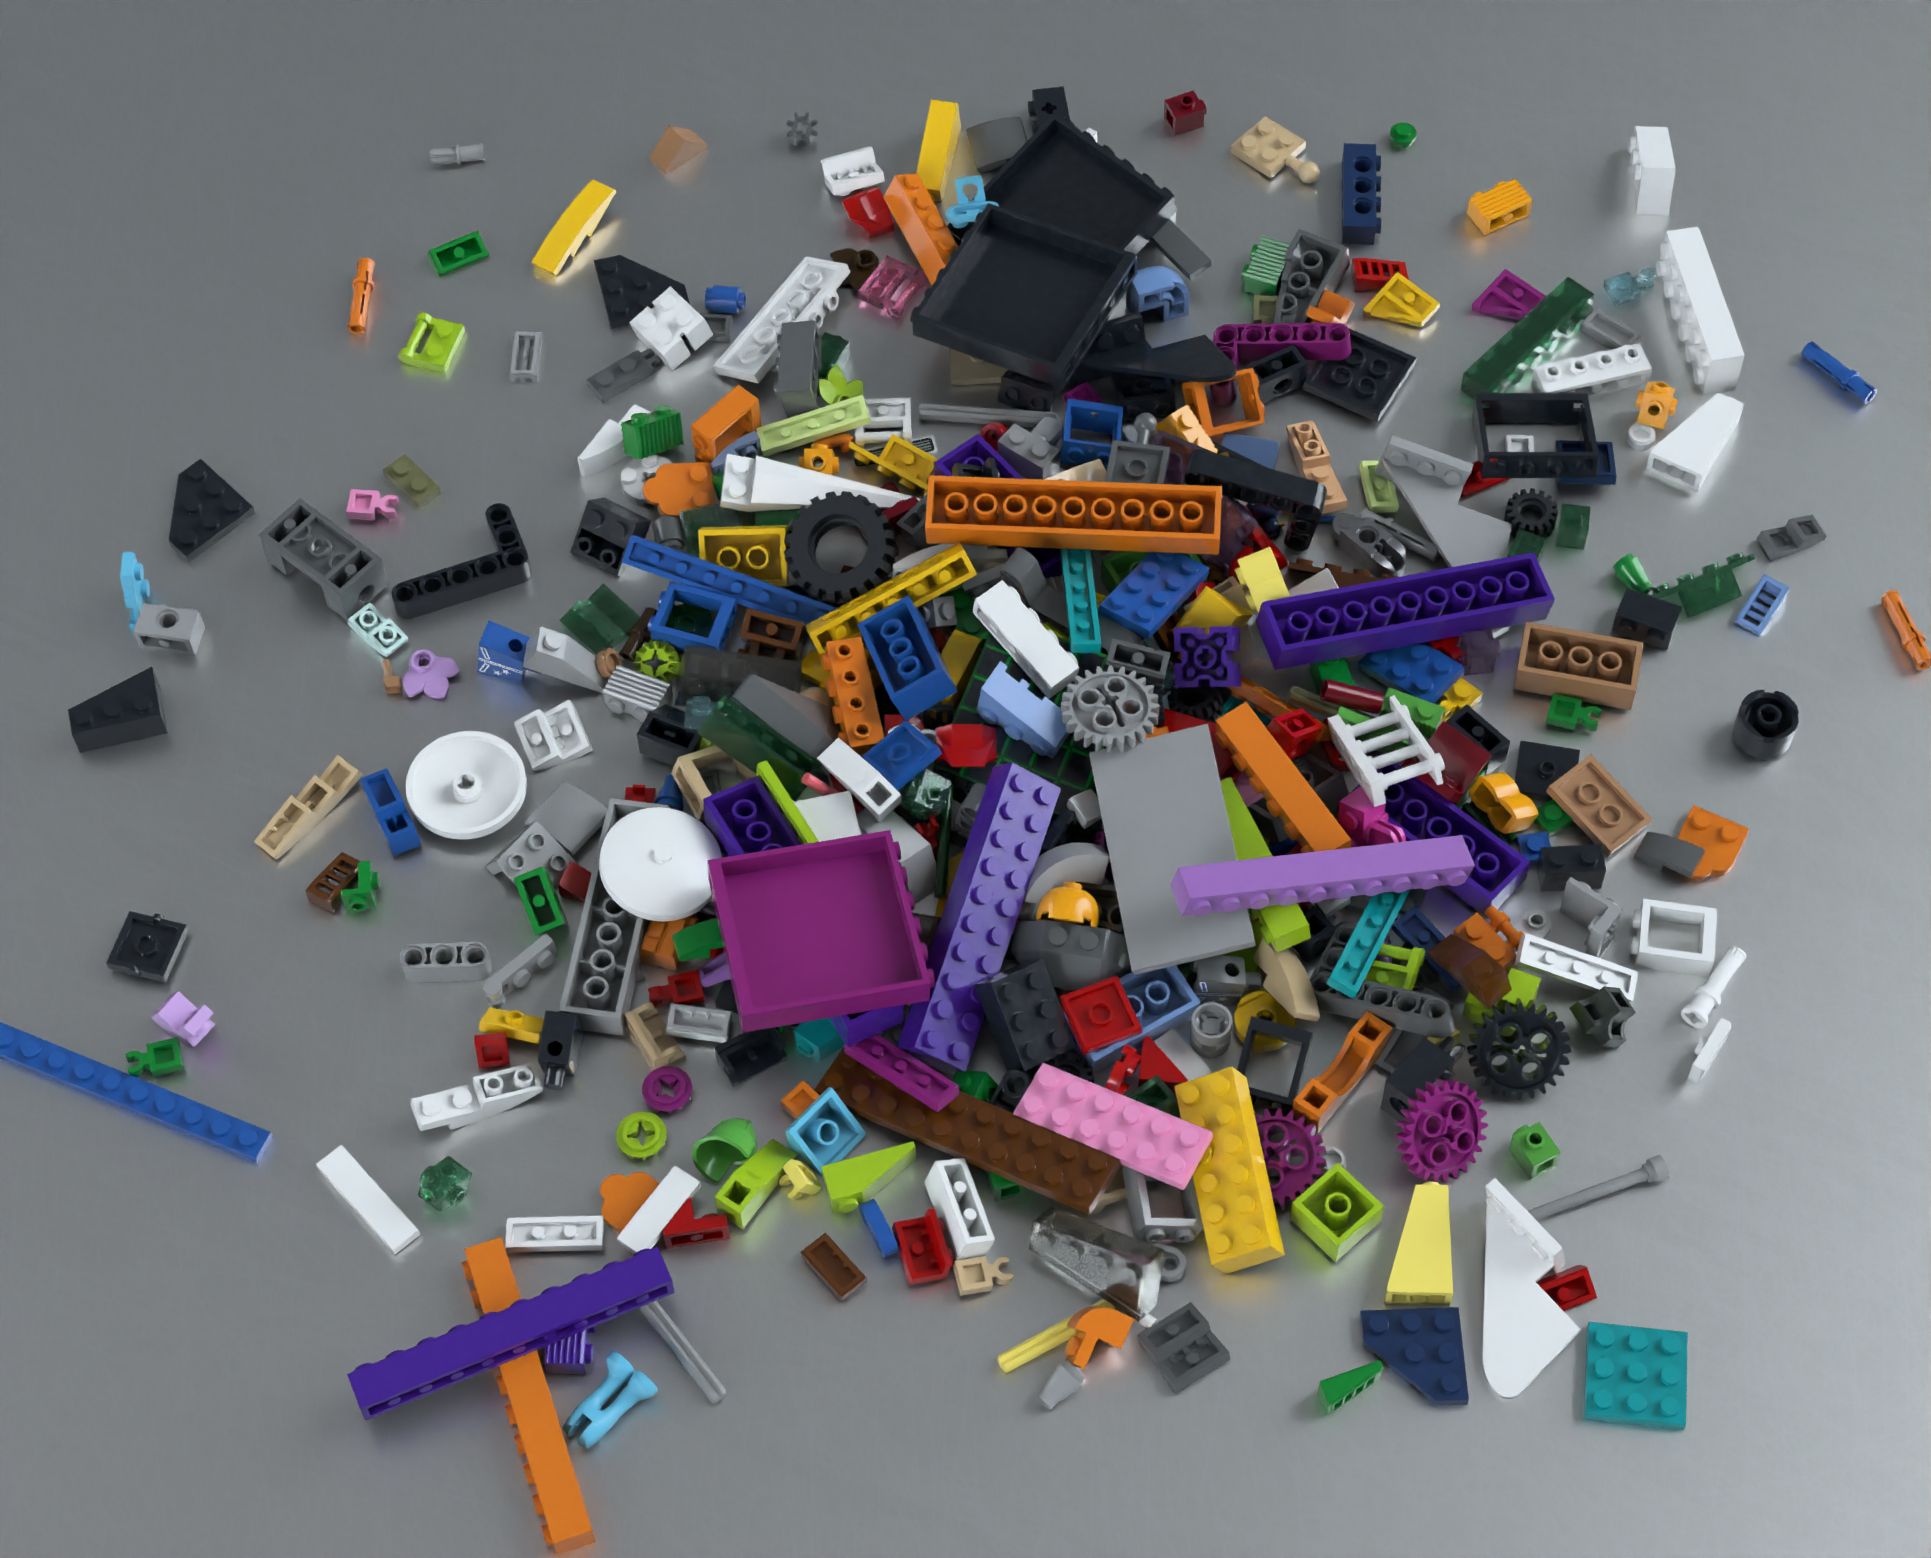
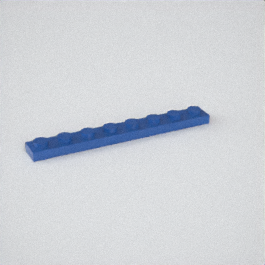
M633 534L630 536L621 562L686 586L735 598L737 604L768 614L804 622V625L838 608L837 606Z

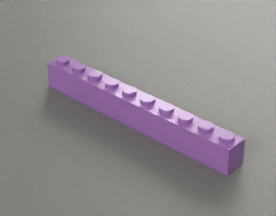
M1459 835L1178 867L1170 886L1181 916H1203L1214 912L1231 913L1239 909L1248 908L1257 910L1266 906H1289L1294 903L1307 901L1316 903L1324 899H1347L1358 895L1374 896L1383 892L1394 891L1401 893L1417 888L1431 889L1435 886L1443 885L1458 886L1466 882L1475 864L1463 836Z

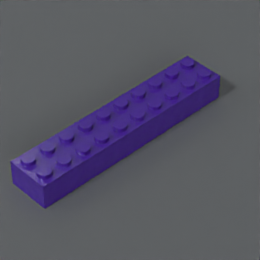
M1533 552L1265 601L1261 604L1256 625L1274 670L1524 624L1526 622L1545 620L1555 598Z
M1013 762L994 766L930 948L928 961L925 963L927 969L932 968L935 987L930 988L929 1001L911 1004L897 1044L898 1048L917 1060L946 1074L966 1072L985 1016V1011L974 984L999 974L1061 791L1060 787Z
M758 776L703 799L704 820L727 857L802 845ZM904 1005L831 1017L829 1019L846 1046L850 1047L902 1023Z

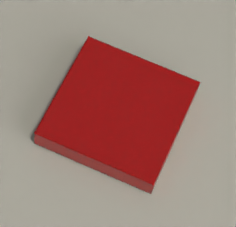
M1117 975L1059 997V1002L1083 1055L1142 1034V1027Z

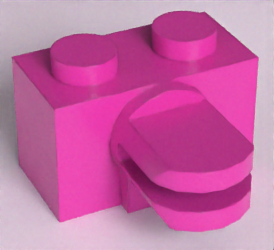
M1361 786L1339 801L1338 823L1350 837L1351 848L1406 842L1403 829L1388 822L1385 804L1374 807Z

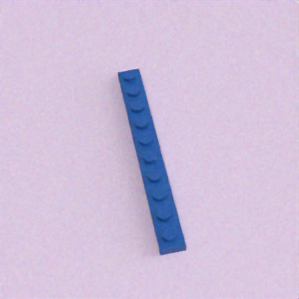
M0 1022V1059L257 1164L273 1139L270 1131Z

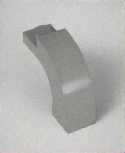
M1069 843L1055 847L1039 856L1018 915L1020 922L1035 921L1042 897L1048 890L1054 887H1063L1064 882H1085L1101 885L1110 859L1102 846L1091 843Z

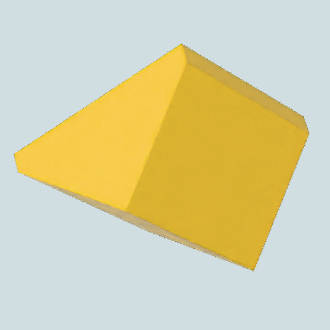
M1206 586L1174 628L1200 627L1205 628V634H1209V627L1234 626L1239 627L1241 631L1253 616V613Z

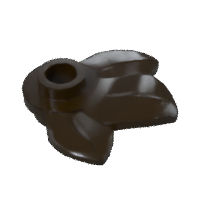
M846 248L830 253V257L834 262L847 264L850 270V274L840 286L851 283L854 290L862 289L871 282L872 274L879 268V259L870 250L857 252L854 249Z

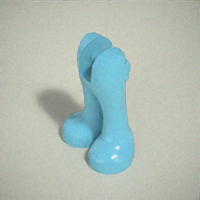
M612 1350L606 1358L608 1369L606 1378L593 1393L575 1408L563 1425L564 1432L571 1437L589 1419L592 1421L578 1440V1444L585 1449L598 1443L616 1421L635 1403L651 1398L658 1391L656 1385L639 1370L635 1372L632 1365L615 1350ZM628 1382V1385L606 1409L601 1410V1407Z

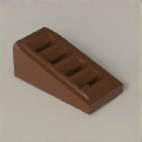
M341 852L305 890L308 901L334 913L342 903L341 890L352 889L357 883L358 862L361 861ZM344 863L355 867V869L350 871L342 866ZM337 872H340L346 875L347 877L343 879L337 876L336 874ZM331 880H333V881L339 883V885H338V886H335V885L331 884L330 882H331ZM325 888H326V889H328V890H330V891H332V892H331L330 894H328V893L324 892V890H325Z

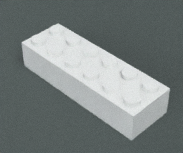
M1699 227L1666 231L1664 243L1660 245L1661 256L1660 260L1656 262V272L1658 277L1663 279L1664 295L1666 298H1669L1672 318L1676 319L1679 325L1678 335L1680 340L1685 343L1686 359L1689 363H1692L1694 382L1699 384L1703 395L1733 391L1736 389L1745 355Z

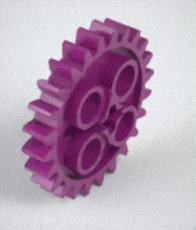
M1438 1078L1435 1084L1426 1082V1091L1419 1088L1416 1089V1100L1408 1097L1407 1101L1411 1106L1409 1110L1401 1109V1113L1406 1117L1404 1121L1396 1123L1398 1126L1403 1127L1402 1132L1395 1135V1138L1402 1140L1403 1143L1396 1150L1404 1153L1400 1161L1408 1164L1407 1170L1415 1173L1416 1177L1431 1182L1439 1180L1447 1183L1448 1177L1458 1179V1170L1465 1173L1468 1172L1466 1165L1468 1161L1476 1163L1473 1153L1474 1151L1482 1152L1478 1142L1487 1138L1485 1135L1480 1134L1482 1129L1488 1127L1487 1123L1481 1121V1118L1487 1114V1111L1479 1109L1483 1101L1475 1098L1477 1092L1469 1089V1085L1449 1078L1446 1081Z
M1281 1108L1277 1109L1275 1116H1271L1268 1109H1265L1264 1118L1260 1119L1256 1113L1254 1114L1268 1178L1271 1176L1280 1177V1181L1276 1185L1270 1186L1274 1205L1279 1203L1284 1211L1287 1201H1295L1298 1196L1315 1183L1314 1179H1319L1324 1175L1318 1168L1327 1167L1326 1159L1321 1158L1327 1154L1325 1146H1319L1323 1143L1321 1134L1314 1135L1317 1131L1315 1125L1311 1124L1306 1127L1307 1120L1305 1116L1295 1121V1113L1292 1110L1288 1113L1287 1117H1283ZM1281 1133L1285 1135L1284 1139L1279 1143L1270 1142V1138L1274 1134ZM1298 1142L1297 1145L1291 1146V1143ZM1274 1156L1276 1159L1280 1158V1161L1276 1163L1273 1160L1270 1161V1158ZM1296 1156L1305 1158L1304 1162L1299 1166L1290 1165V1161Z

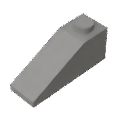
M540 626L527 641L523 667L603 693L608 679L603 678L598 672L596 656L571 637Z

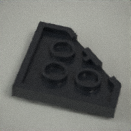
M622 255L594 260L611 329L630 325L629 322L647 306L652 309L654 307L652 302L670 286L689 303L684 284Z
M199 459L178 475L169 533L170 546L188 563L255 514L254 507L202 459Z

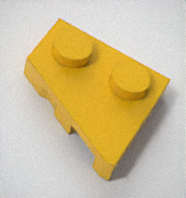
M1397 272L1364 307L1363 314L1367 317L1423 327L1440 308V303Z

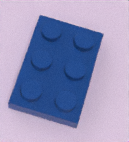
M1424 642L1366 653L1358 661V669L1387 687L1431 703H1435L1464 674V665Z

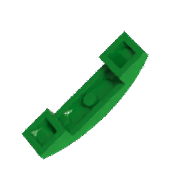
M717 918L694 924L672 935V941L679 961L709 958L710 949L723 948Z

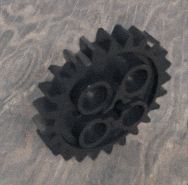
M1517 998L1515 1007H1511L1509 1002L1504 1000L1503 1010H1499L1498 1007L1492 1005L1494 1013L1492 1016L1484 1012L1481 1014L1485 1022L1484 1024L1474 1022L1473 1025L1478 1034L1468 1035L1470 1042L1475 1044L1467 1046L1468 1054L1474 1055L1468 1061L1470 1066L1476 1067L1473 1070L1475 1078L1482 1077L1481 1084L1483 1087H1487L1492 1083V1094L1495 1095L1503 1089L1505 1099L1509 1098L1511 1092H1515L1518 1100H1521L1523 1092H1527L1530 1098L1533 1099L1535 1089L1538 1088L1545 1094L1544 1084L1549 1083L1552 1086H1556L1557 1084L1553 1076L1565 1075L1560 1065L1570 1064L1568 1057L1563 1055L1571 1052L1570 1045L1565 1044V1042L1570 1040L1568 1032H1562L1566 1027L1563 1021L1556 1022L1558 1017L1554 1011L1546 1015L1547 1007L1545 1004H1542L1536 1010L1533 1000H1530L1526 1007H1523L1520 998ZM1507 1026L1516 1028L1510 1036L1500 1035L1502 1029ZM1543 1033L1546 1035L1545 1040L1541 1043L1531 1042L1532 1037L1536 1034ZM1494 1041L1500 1042L1501 1045H1492ZM1520 1045H1523L1525 1049H1519ZM1537 1054H1546L1545 1057L1537 1056ZM1503 1055L1507 1057L1506 1061L1501 1065L1492 1064L1496 1056ZM1528 1063L1537 1064L1536 1069L1532 1072L1522 1071L1523 1067Z

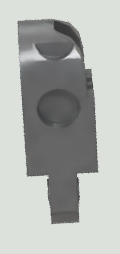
M1347 513L1335 516L1331 531L1333 538L1339 542L1338 547L1364 569L1370 571V574L1375 578L1381 579L1382 574L1402 576L1406 561V551L1401 542L1368 518L1363 521L1354 514Z

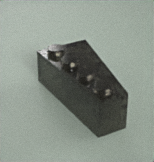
M1052 1206L1032 1221L1029 1250L1138 1322L1156 1307L1165 1253L1164 1249Z

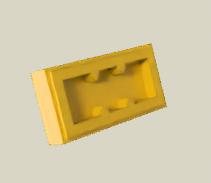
M489 1007L479 1022V1031L489 1034L506 1032V1037L538 1044L541 1040L544 1018L525 1015L516 1010L506 1011Z

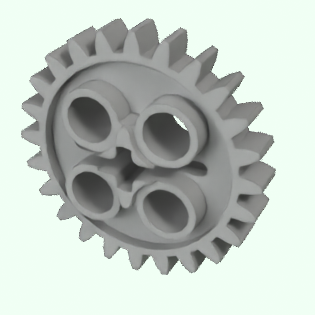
M1109 665L1107 672H1103L1100 666H1097L1096 674L1085 670V679L1076 675L1075 684H1067V692L1062 694V723L1067 724V733L1074 732V741L1084 738L1085 748L1094 743L1095 751L1097 752L1102 746H1106L1108 753H1111L1113 746H1117L1120 752H1124V744H1128L1134 749L1136 739L1144 743L1146 741V734L1152 735L1153 726L1158 724L1160 708L1158 694H1153V685L1146 686L1145 677L1136 680V671L1126 675L1125 667H1121L1118 672H1114L1112 665Z

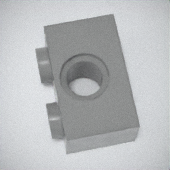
M143 603L133 632L139 648L195 656L205 625L200 612L192 608H175L160 603L155 605Z

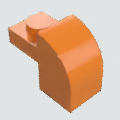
M1325 289L1317 308L1310 305L1306 316L1311 319L1310 323L1346 324L1355 304L1351 300Z
M1090 1306L1081 1309L1071 1317L1066 1325L1078 1331L1076 1336L1073 1335L1067 1343L1065 1353L1068 1355L1066 1360L1076 1367L1085 1369L1097 1340L1111 1347L1122 1349L1134 1318L1117 1310L1101 1306Z

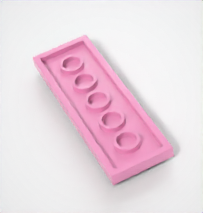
M1042 1063L1013 1113L1015 1116L1120 1159L1122 1165L1181 1190L1186 1188L1213 1139L1212 1131L1045 1063Z

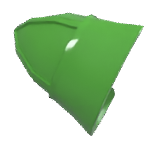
M742 1118L722 1120L706 1136L696 1141L692 1148V1159L696 1168L705 1178L717 1184L732 1164L743 1165L756 1153L757 1137L752 1122L749 1119Z

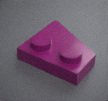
M1504 269L1474 301L1472 311L1532 322L1548 304L1549 297L1507 269Z

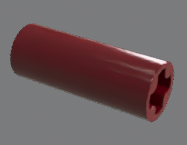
M1325 679L1320 689V700L1377 715L1383 705V693L1338 681Z

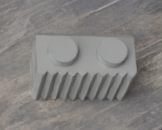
M616 665V669L603 689L605 705L611 711L632 714L637 720L644 722L650 711L666 704L669 705L673 692L671 683Z

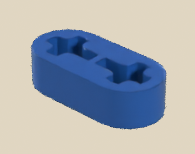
M875 1199L860 1204L858 1207L862 1219L881 1256L886 1258L899 1252L895 1237Z

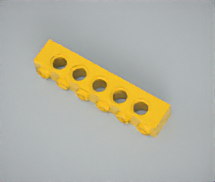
M958 542L871 589L867 593L805 625L821 656L822 653H825L826 642L863 637L857 624L909 595L915 606L919 607L978 574L964 548Z

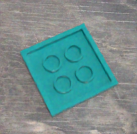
M1588 1322L1584 1419L1684 1430L1686 1427L1688 1332Z

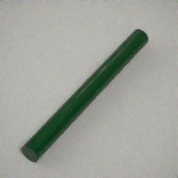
M944 783L941 788L940 831L938 833L934 897L937 899H945L947 895L954 785L951 783Z

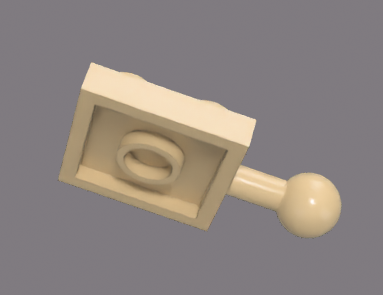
M1266 116L1230 146V153L1269 178L1276 175L1286 165L1296 170L1299 178L1305 183L1316 181L1320 174L1319 167L1314 162L1307 161L1303 163L1295 158L1306 149V141Z

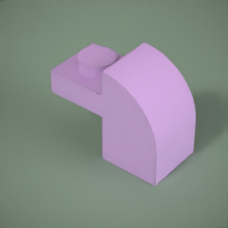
M179 991L171 994L151 1016L168 1034L174 1038L177 1037L181 1043L192 1048L215 1025L209 1019L213 1012L205 1004L196 1008Z

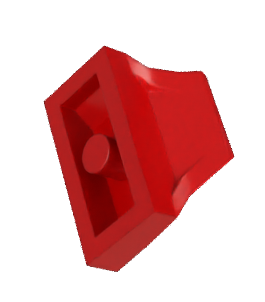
M878 187L867 188L850 195L849 198L841 200L851 221L861 225L869 239L894 231V222L889 207Z
M950 724L935 730V744L942 752L936 758V761H947L951 767H985L988 761H996L995 728L983 724Z

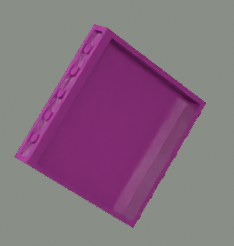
M890 830L707 860L709 885L743 1033L930 1000V988L935 987L932 968H926L925 961H928L927 947L925 942L920 943L918 936L921 935L920 921L918 917H913L911 911L915 908L913 894L911 891L906 892L905 885L908 884L906 868L899 865L898 860L901 859L900 845L898 841L893 842Z

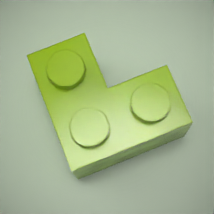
M1511 967L1508 979L1512 991L1494 1004L1499 1010L1504 1009V1000H1507L1511 1007H1515L1517 998H1520L1523 1007H1526L1530 1000H1533L1534 1003L1536 1000L1541 978ZM1469 992L1462 1016L1467 1017L1473 1023L1484 1024L1485 1022L1481 1014L1484 1012L1492 1016L1494 1014L1492 1007L1486 1008ZM1507 1026L1502 1029L1501 1033L1510 1036L1516 1028Z

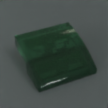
M603 583L584 603L578 600L559 621L597 655L599 651L608 648L613 649L629 637V630L631 627L636 626L640 616Z

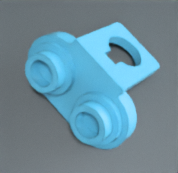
M981 175L956 178L955 185L959 205L946 209L945 217L946 221L951 223L954 228H963L968 225V222H974L977 214L983 212L988 203L996 206L999 205L993 201H986ZM971 183L977 186L978 192L974 195L975 200H969L968 196L963 193L962 188L964 185Z

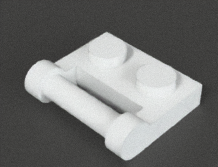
M911 397L865 399L872 423L855 428L856 445L863 447L868 443H888L892 434L912 444ZM903 427V431L864 432L865 428Z

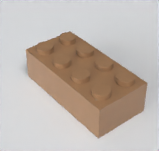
M1526 622L1513 689L1553 696V693L1580 699L1582 702L1631 710L1637 688L1644 642Z

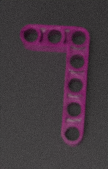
M1343 323L1226 324L1219 326L1213 335V343L1236 365V371L1240 369V361H1257L1293 344L1305 360H1343L1352 352L1349 328ZM1237 378L1210 385L1212 400L1216 404L1228 405L1235 400L1238 387Z

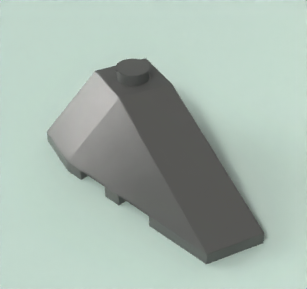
M750 673L732 697L810 770L829 775L830 772L817 760V757L838 738V733L841 732L840 724L834 723L832 708Z

